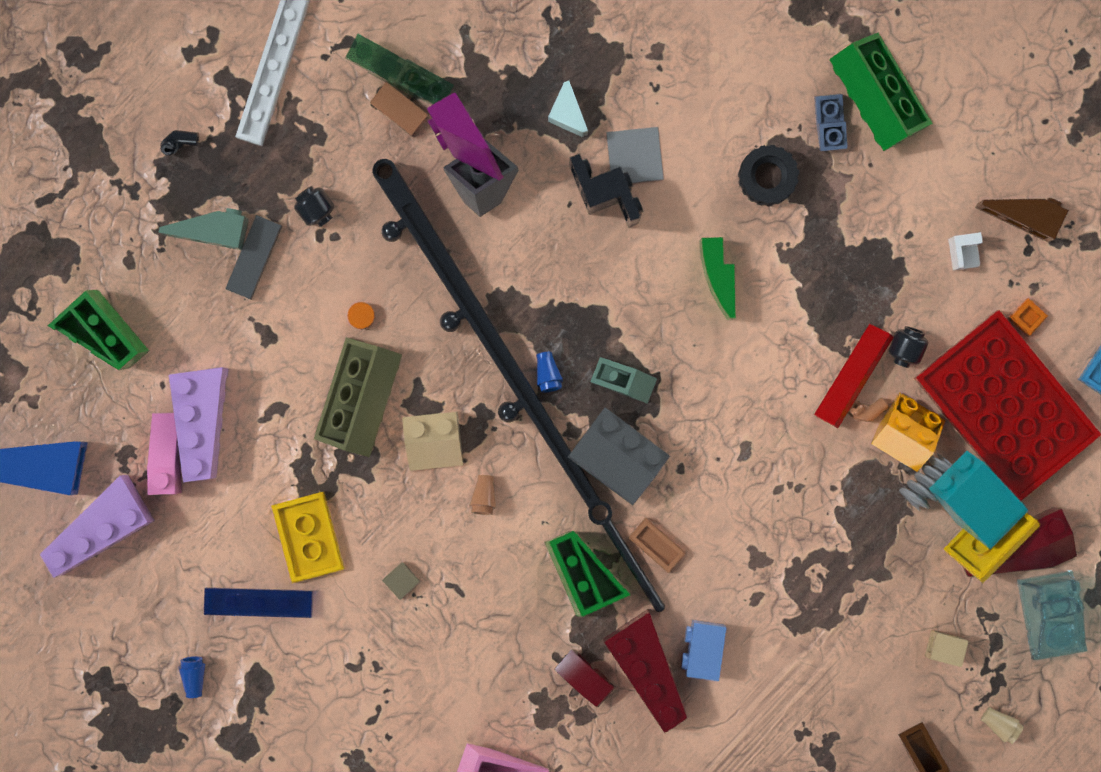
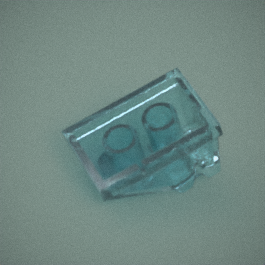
M1069 570L1018 579L1017 583L1025 627L1028 631L1027 638L1031 659L1040 660L1087 651L1084 604L1079 596L1081 591L1080 583L1074 577L1073 571Z

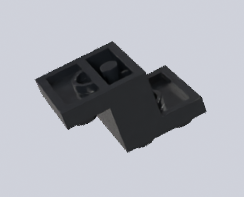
M580 153L570 157L569 167L589 215L619 203L628 228L639 223L643 209L638 197L633 198L631 194L633 184L628 172L623 173L621 167H618L592 178L591 174L593 172L587 158L582 160Z

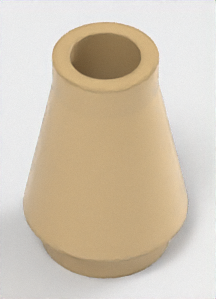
M991 707L987 708L981 718V721L1004 743L1008 741L1013 744L1024 728L1019 723L1020 720L998 712Z

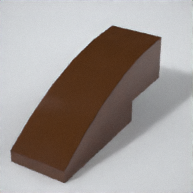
M923 722L898 734L917 772H950Z

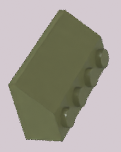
M346 337L314 439L344 451L370 457L386 404L391 394L392 385L399 369L402 354Z

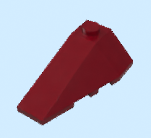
M1052 507L1033 516L1040 526L993 574L1053 568L1076 557L1074 534L1063 510ZM963 567L967 577H973V575Z

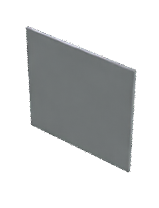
M658 127L606 132L610 170L621 167L623 173L628 172L632 183L664 180Z

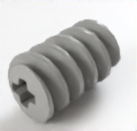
M938 453L939 459L933 456L929 459L932 467L924 464L922 466L924 474L919 472L914 474L917 482L907 481L910 490L903 487L899 489L902 496L919 511L921 506L930 509L927 502L928 498L937 501L929 488L952 466L947 459Z

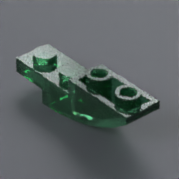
M360 34L356 35L345 56V59L367 70V73L431 105L449 96L454 86L452 83L416 63L401 58Z

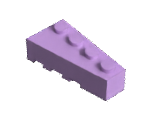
M120 475L40 556L53 578L62 576L155 520L128 475Z

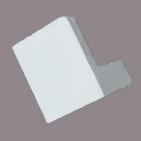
M981 232L953 236L948 239L953 270L980 266L978 245L983 243Z

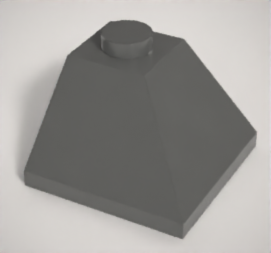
M487 140L485 141L504 177L503 179L497 180L458 159L443 167L444 172L463 202L479 217L502 203L519 171L518 166Z

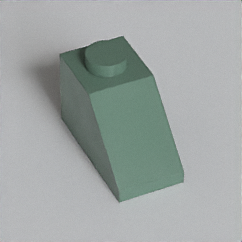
M600 357L590 382L648 404L657 378L637 369Z

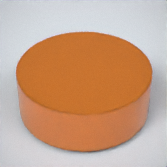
M357 302L348 310V321L353 327L367 329L374 323L375 312L369 304Z

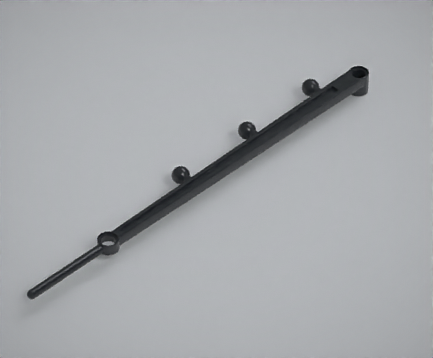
M389 159L378 160L372 168L373 176L401 218L397 222H386L381 228L382 237L386 241L395 242L401 238L403 230L406 228L409 230L459 307V310L456 312L447 311L441 315V328L446 332H454L460 327L461 321L466 318L518 399L515 402L506 401L502 403L498 409L499 418L504 422L511 423L518 418L519 411L525 409L589 508L588 516L594 524L603 526L656 612H662L665 609L663 601L611 521L612 509L610 505L600 499L582 468L568 458L571 450L396 165ZM383 166H390L393 169L392 175L387 179L379 177V170ZM597 505H603L608 510V515L603 520H597L592 515L593 508Z

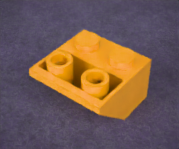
M899 393L879 424L871 444L918 472L935 452L945 420L935 412H931L918 404L914 399Z

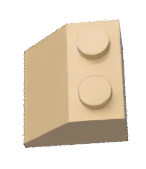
M458 412L402 417L405 448L410 471L463 465Z

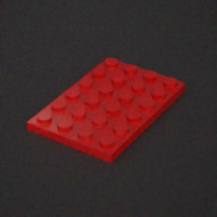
M1000 310L992 313L914 377L977 456L1020 501L1101 436L1099 430Z

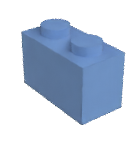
M692 620L691 626L686 627L685 642L689 643L688 652L682 654L681 669H685L686 677L719 681L726 626L724 624Z

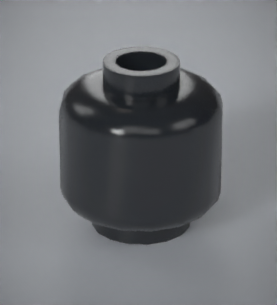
M310 186L295 197L297 202L294 205V209L306 225L313 226L318 224L321 227L333 218L330 213L334 209V203L322 188Z
M909 326L897 330L889 347L890 355L895 358L894 363L909 368L910 364H920L929 343L924 337L925 333Z

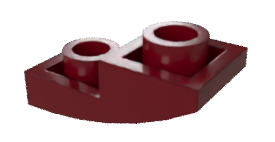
M571 649L554 669L567 683L596 707H599L616 688L576 650Z

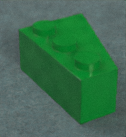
M86 290L47 325L51 329L67 336L75 344L78 343L88 349L91 354L117 370L131 368L149 352V349L99 290Z
M574 531L565 532L544 542L576 616H586L631 595Z

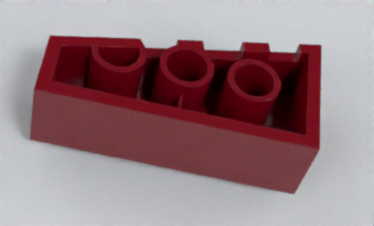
M646 609L603 638V641L663 732L666 733L686 720L687 716L648 609Z

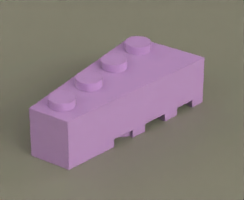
M220 367L169 375L183 482L212 479L217 476L219 440L223 422L222 413L226 395L225 386L228 368Z

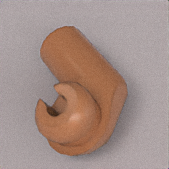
M879 398L871 405L855 401L848 413L856 420L871 422L886 411L889 406L883 398Z

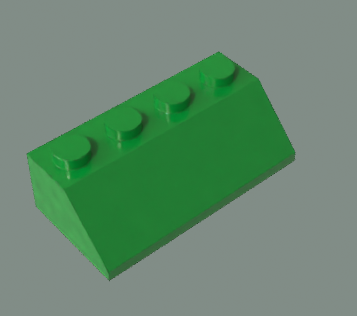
M879 32L851 43L829 59L835 74L842 80L848 96L855 102L860 111L861 118L868 124L874 134L876 143L881 146L883 151L896 146L933 124Z

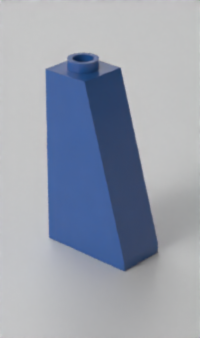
M73 441L0 449V482L64 495H78L88 442Z

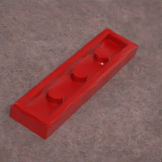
M871 324L868 325L814 413V416L837 429L839 428L894 337L890 333Z

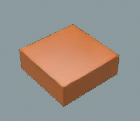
M1026 298L1008 319L1027 336H1031L1048 315L1029 298Z

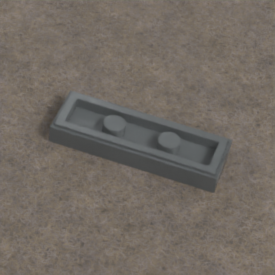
M256 215L227 283L226 290L252 300L282 229L281 225Z

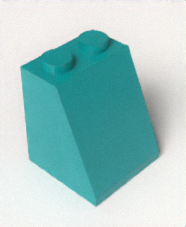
M966 451L929 488L956 524L989 549L1029 511L982 460L969 451Z

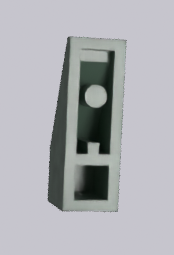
M226 208V212L216 211L159 227V233L165 236L242 250L249 219L242 216V211Z

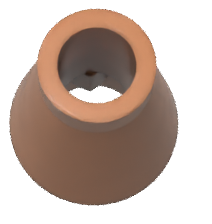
M478 475L469 505L472 507L471 513L493 515V509L496 508L493 476Z

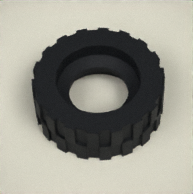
M763 145L753 149L742 161L738 171L739 187L741 186L744 196L746 195L749 198L748 200L754 201L760 206H772L786 200L794 192L799 181L798 164L792 158L793 155L790 152H786L784 148L775 147V145ZM763 163H773L781 171V181L774 188H763L756 181V170Z

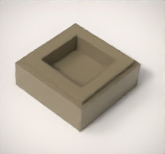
M401 562L382 580L399 600L420 582L404 562Z

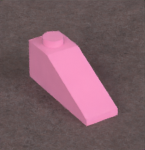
M152 413L147 464L148 495L182 493L181 463L174 413Z

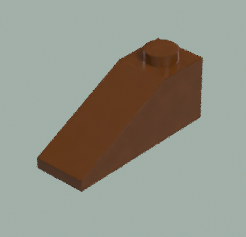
M1047 198V200L989 199L980 201L975 207L1046 242L1055 240L1069 211L1062 207L1063 204L1053 198Z

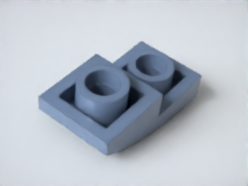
M843 94L814 96L820 151L848 149L846 122L844 121Z

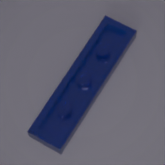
M206 587L204 589V615L312 618L313 590Z

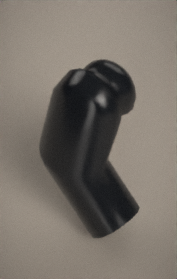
M174 130L162 140L160 150L164 155L170 156L177 152L184 144L198 146L199 133Z

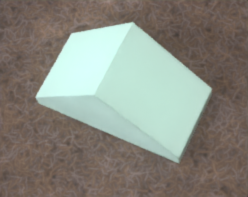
M569 81L563 83L548 116V122L584 137L587 136L588 130Z

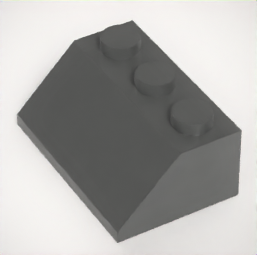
M607 408L602 410L568 456V458L632 506L670 457V455Z

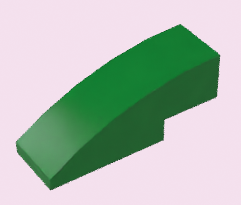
M723 237L701 238L699 240L701 261L709 289L727 320H733L736 318L735 264H724Z

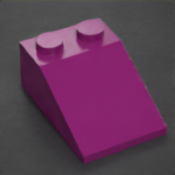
M455 92L427 108L431 116L428 123L434 134L437 135L436 138L443 150L449 149L454 158L497 180L504 178L489 146Z

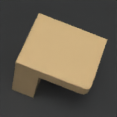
M931 630L925 656L931 660L961 667L969 641L961 637Z

